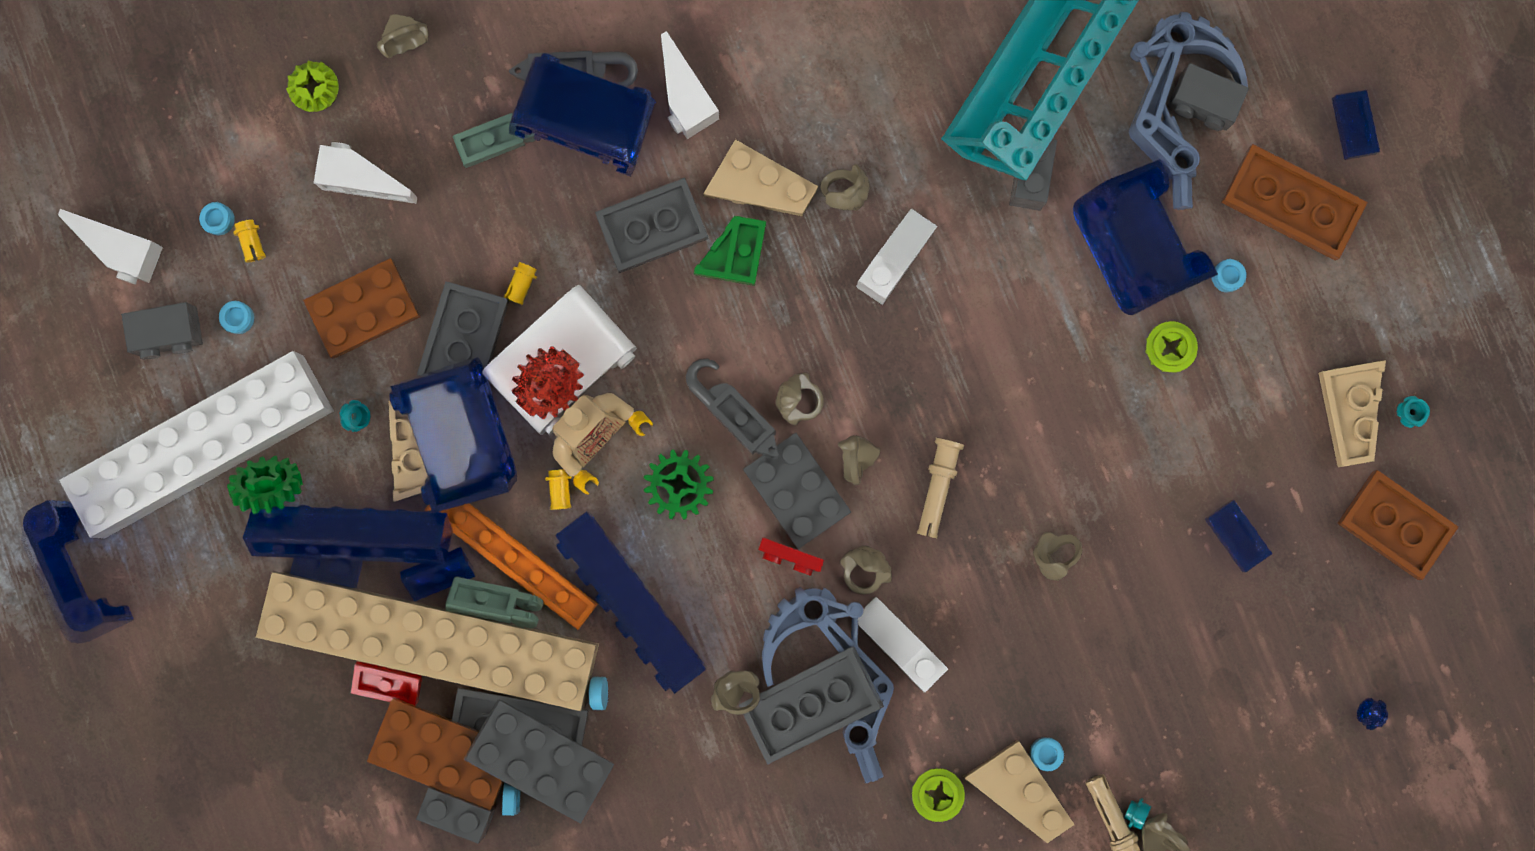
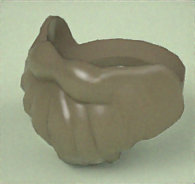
M390 15L382 34V39L377 43V48L387 58H392L397 54H404L410 49H416L419 45L421 46L428 42L427 25L415 21L410 16Z
M854 164L852 171L842 169L827 174L821 181L820 188L828 206L841 210L857 211L868 198L869 179L864 171L857 164ZM838 179H847L853 184V186L843 192L828 191L830 184Z
M799 373L794 374L788 381L780 385L775 403L786 422L795 426L801 420L808 421L814 419L823 408L824 398L819 387L811 383L809 374ZM804 388L812 390L817 398L815 409L808 414H804L795 408L801 400V389Z
M853 435L839 442L838 447L843 450L842 458L844 461L845 480L853 483V485H859L863 477V471L874 464L880 454V448L875 447L863 437Z
M1045 532L1040 537L1033 555L1041 573L1047 579L1059 581L1067 575L1069 568L1078 562L1083 550L1081 542L1073 535L1057 537L1052 532ZM1065 544L1075 546V554L1068 562L1064 564L1055 563L1052 559L1051 554L1056 552L1061 546Z
M860 546L854 550H849L840 560V564L844 567L843 576L845 583L855 593L871 594L882 583L891 582V566H889L884 554L879 550L869 546ZM857 564L865 571L876 573V580L873 585L862 588L852 582L850 574Z
M744 670L730 671L717 679L714 684V693L711 697L713 709L716 711L725 710L730 714L736 715L752 711L760 701V692L757 688L760 683L759 678L753 672ZM744 691L752 694L753 700L749 705L742 708H734L738 705Z
M1166 813L1157 814L1155 817L1148 819L1144 824L1141 833L1144 851H1190V848L1187 846L1186 837L1173 830L1172 826L1166 822Z

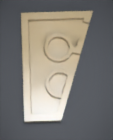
M735 140L703 195L708 198H719L732 201L733 203L764 207L768 210L803 216L816 194L818 186Z
M1386 360L1318 373L1338 467L1374 461L1379 424L1377 422L1378 404L1382 398L1380 386L1382 372H1385Z
M419 389L390 399V440L392 441L393 451L392 474H394L393 502L455 482L457 478L423 390Z
M1018 740L963 776L1046 843H1049L1074 826V823Z

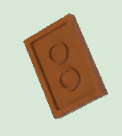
M391 258L303 300L332 359L420 318L419 312L394 260Z
M1378 470L1370 474L1337 523L1417 580L1425 578L1458 529V526Z

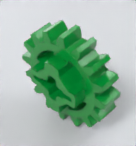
M674 449L671 450V458L666 459L662 454L658 455L661 463L658 466L653 463L649 464V467L654 471L653 475H644V479L651 482V486L643 489L644 493L653 494V497L648 501L649 505L658 503L660 506L657 513L661 515L665 510H668L669 519L672 520L676 513H680L682 519L686 520L687 511L690 510L695 515H698L699 510L697 506L699 504L708 506L709 504L704 499L705 494L710 495L714 492L707 487V483L714 481V477L705 476L704 474L710 467L708 464L701 467L698 465L701 458L698 454L692 460L689 459L688 450H684L681 457H677ZM677 463L675 471L667 476L661 474L667 466ZM689 466L697 471L701 483L690 479L688 475ZM678 476H683V481L694 488L681 489L680 493L676 494L675 488L668 483H664V481H677ZM657 486L665 488L669 493L668 504L660 497ZM689 494L698 495L693 502L680 507L683 498Z
M262 456L257 463L250 460L247 461L246 468L237 467V475H230V483L227 484L233 505H240L242 512L252 508L253 514H257L260 509H265L267 513H271L272 507L277 506L279 509H283L285 501L294 502V494H301L302 492L301 485H303V481L297 464H290L289 458L278 461V457L273 456L270 460L266 461L264 456Z

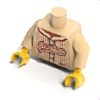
M605 393L594 398L584 394L571 407L565 410L564 415L552 428L556 436L553 446V457L570 477L574 476V486L587 495L589 493L585 490V484L590 480L598 486L599 482L589 472L581 470L582 466L584 467L624 425L625 421L628 420L629 425L639 436L645 435L639 428L642 423L648 422L653 426V422L644 412H634L633 407L612 393Z

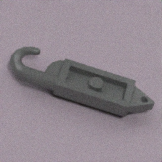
M576 51L528 54L527 59L509 69V73L528 83L531 89L595 86V84L600 83L603 79L606 65L622 64L629 71L628 77L616 86L618 89H623L634 83L637 78L638 68L633 57L624 52Z
M699 359L693 362L686 374V383L690 391L752 455L758 453L778 459L779 454L774 438L776 430L732 385L722 383L707 390L698 380L697 373L701 368L711 367L718 370L719 364L710 359ZM770 449L775 450L773 453L769 452Z

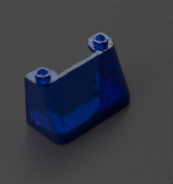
M542 53L541 57H534L509 124V134L524 139L525 135L535 133L534 139L537 141L544 139L601 159L603 160L602 163L606 165L612 160V164L617 166L616 172L631 177L635 170L656 100L651 97L652 93L641 87L630 89L559 63L560 59L550 54Z
M1160 159L1104 181L1077 199L1073 206L1075 221L1119 308L1127 315H1135L1218 275L1211 259L1206 253L1200 250L1186 253L1159 199L1169 188V176Z
M479 357L422 374L391 386L392 392L389 393L391 405L395 411L399 410L403 416L408 415L428 475L425 479V485L421 486V494L424 503L430 505L432 513L507 493L517 481V471L488 379L482 374L484 367Z
M47 500L32 507L25 514L21 540L63 636L71 643H85L133 621L134 618L128 605L116 607L110 605L107 598H100L95 601L88 598L65 548L66 545L79 539L76 527L81 520L71 502Z

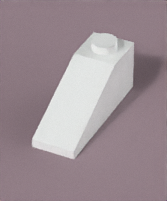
M666 31L661 34L668 103L671 114L668 120L677 134L683 132L685 137L689 139L719 120V110Z
M332 142L331 146L320 145L314 184L321 190L417 203V196L410 189L353 151L351 146L338 142Z
M60 209L58 216L108 268L118 272L116 278L135 285L138 279L150 282L163 249L162 246L150 240Z
M910 209L861 276L856 287L883 305L937 226L913 209Z
M877 597L863 608V614L858 618V625L923 692H926L948 670Z

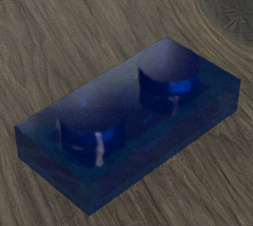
M1367 90L1334 96L1332 104L1344 160L1379 153L1380 148Z
M1235 500L1229 501L1205 518L1242 572H1248L1272 555L1270 549Z
M297 542L290 575L357 588L364 556Z
M459 547L400 572L402 583L413 600L417 601L451 587L454 577L471 579L475 577V573L463 549Z

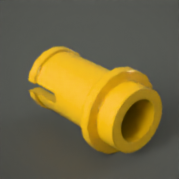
M254 220L236 223L234 225L236 230L233 233L239 238L245 262H255L251 251L252 248H254L258 261L266 258L257 232L260 229L259 225H255Z
M519 262L517 267H513L515 273L503 297L523 305L532 280L537 279V276H535L537 269Z
M564 469L548 470L549 477H545V480L549 481L550 510L572 508L570 505L568 480L572 477Z

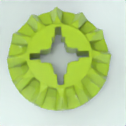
M308 60L305 64L296 65L293 73L288 75V87L286 90L291 101L298 108L308 112H318L326 109L334 102L338 94L339 83L337 76L327 65L322 62ZM310 75L317 83H322L320 86L315 87L313 96L307 88H302L304 85L309 84Z
M1174 321L1161 323L1153 328L1146 338L1145 353L1148 355L1151 365L1156 366L1162 372L1177 373L1185 370L1194 362L1197 356V339L1191 329L1182 323ZM1180 338L1181 341L1177 343L1178 346L1175 348L1177 355L1169 353L1162 356L1163 350L1166 348L1164 340L1170 343Z
M929 769L918 776L912 787V802L921 816L930 821L944 822L950 820L960 812L964 804L965 792L960 779L946 769ZM940 781H942V791L951 799H940L934 808V799L925 790H936Z

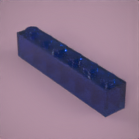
M300 505L298 507L284 506L283 509H279L275 506L272 507L271 513H267L265 509H260L257 514H253L251 508L243 540L251 556L446 564L453 530L448 514L435 510L417 512L404 509H396L394 511L376 510L373 508L344 509L337 506L316 508L307 505Z
M586 511L555 535L560 541L556 544L560 553L566 560L571 557L579 566L575 571L586 586L590 584L594 586L599 593L595 596L597 602L605 612L612 610L618 618V621L615 622L616 627L626 639L629 636L634 639L638 645L634 649L645 665L650 662L658 671L654 677L665 691L671 689L675 694L707 669V666L590 512Z

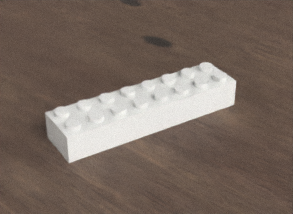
M292 351L59 481L89 537L107 538L334 412L305 357Z

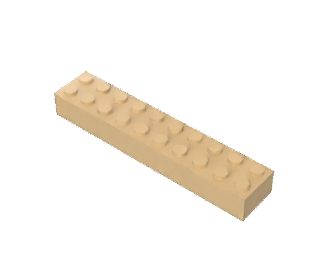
M272 572L256 638L577 711H581L585 707L599 643L533 628L517 627L511 623L450 612L436 606L285 572Z

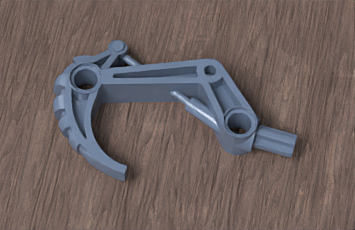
M1180 12L1178 15H1172L1165 20L1161 18L1152 31L1151 39L1148 42H1137L1130 51L1132 60L1141 63L1149 83L1129 128V136L1167 175V178L1172 179L1173 209L1177 210L1193 208L1192 178L1197 175L1196 168L1200 161L1198 151L1184 140L1175 117L1170 116L1165 104L1180 55L1204 54L1211 56L1227 67L1236 83L1248 87L1242 59L1235 50L1232 41L1222 35L1223 31L1219 27H1210L1209 20L1201 16L1197 20H1193L1188 12ZM1171 32L1180 34L1183 42L1174 41L1171 37ZM1158 56L1159 60L1152 74L1146 58ZM1162 114H1163L1164 119H1165L1164 121H1161V116H1162ZM1175 156H1181L1187 161L1188 166L1186 169L1180 168L1176 164Z
M801 587L796 588L794 598L790 601L783 598L777 606L780 610L776 615H770L768 620L770 626L764 631L762 666L767 687L774 685L771 665L777 647L788 635L799 629L817 625L839 653L854 646L884 707L843 728V738L849 753H855L865 783L877 781L879 778L884 777L873 746L877 744L876 736L892 697L894 685L883 671L858 647V618L863 614V607L858 602H851L848 606L838 603L833 594L824 587L822 590L816 588L805 590ZM812 600L818 601L822 605V613L816 619H810L804 614V606ZM847 616L852 618L851 639L835 623L837 618ZM863 726L867 729V736L864 741L856 743L850 740L849 733L853 727Z

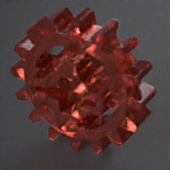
M551 346L547 353L542 348H538L537 357L534 358L530 354L526 355L528 361L526 366L518 364L517 368L521 371L520 376L512 377V381L518 386L511 391L517 397L515 402L530 416L534 417L537 414L541 419H545L549 412L555 418L558 417V409L566 410L569 408L567 404L569 400H578L574 392L575 390L583 389V385L577 380L582 378L584 374L578 369L579 362L565 350L559 351L554 346ZM554 365H561L563 368L560 369L559 367ZM536 397L538 400H542V401H536V400H533L532 398Z

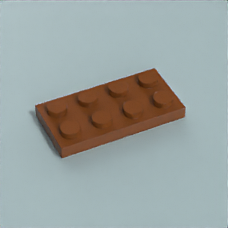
M1252 144L1248 148L1221 203L1336 261L1340 259L1368 202Z
M397 698L391 699L367 762L488 810L493 808L503 783L502 780L464 760L479 730Z

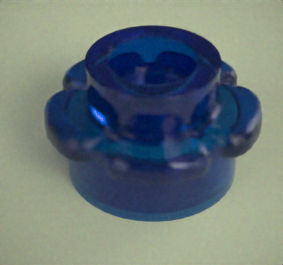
M1372 698L1365 699L1357 710L1358 721L1366 726L1368 730L1382 727L1388 719L1386 703Z

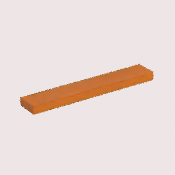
M444 485L425 508L427 513L532 595L541 598L546 606L577 630L581 628L599 605L594 599L449 486Z

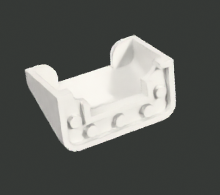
M577 285L484 368L482 374L540 435H543L545 432L550 435L553 433V426L564 414L563 411L610 368L614 369L619 366L623 369L635 358L633 352L637 348L581 285Z

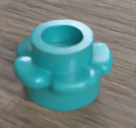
M1415 396L1406 397L1403 403L1398 404L1396 411L1397 416L1401 418L1400 422L1408 428L1424 425L1430 415L1428 404ZM1411 409L1415 411L1414 415L1410 414Z
M351 400L349 404L345 403L339 412L340 424L347 431L358 432L364 429L370 422L371 415L368 407L358 400Z
M1140 798L1138 803L1131 801L1124 819L1130 821L1128 825L1130 829L1133 826L1142 830L1152 807L1142 802L1143 798Z

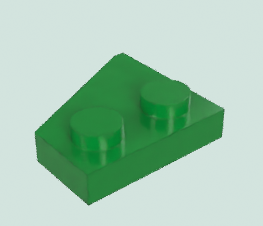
M734 216L722 235L710 247L709 252L700 264H697L694 269V275L755 286L766 221Z

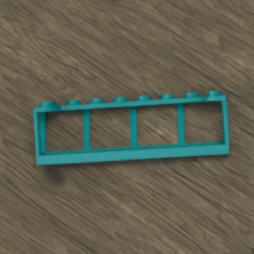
M1029 0L941 140L965 159L1016 178L1027 180L1139 0H1102L1100 4L1085 0ZM1073 9L1093 13L1067 57L1046 52ZM1044 61L1060 66L1033 111L1013 105L1039 62ZM1007 114L1027 120L1020 132L1011 124L1002 122ZM986 148L999 160L982 155V152Z

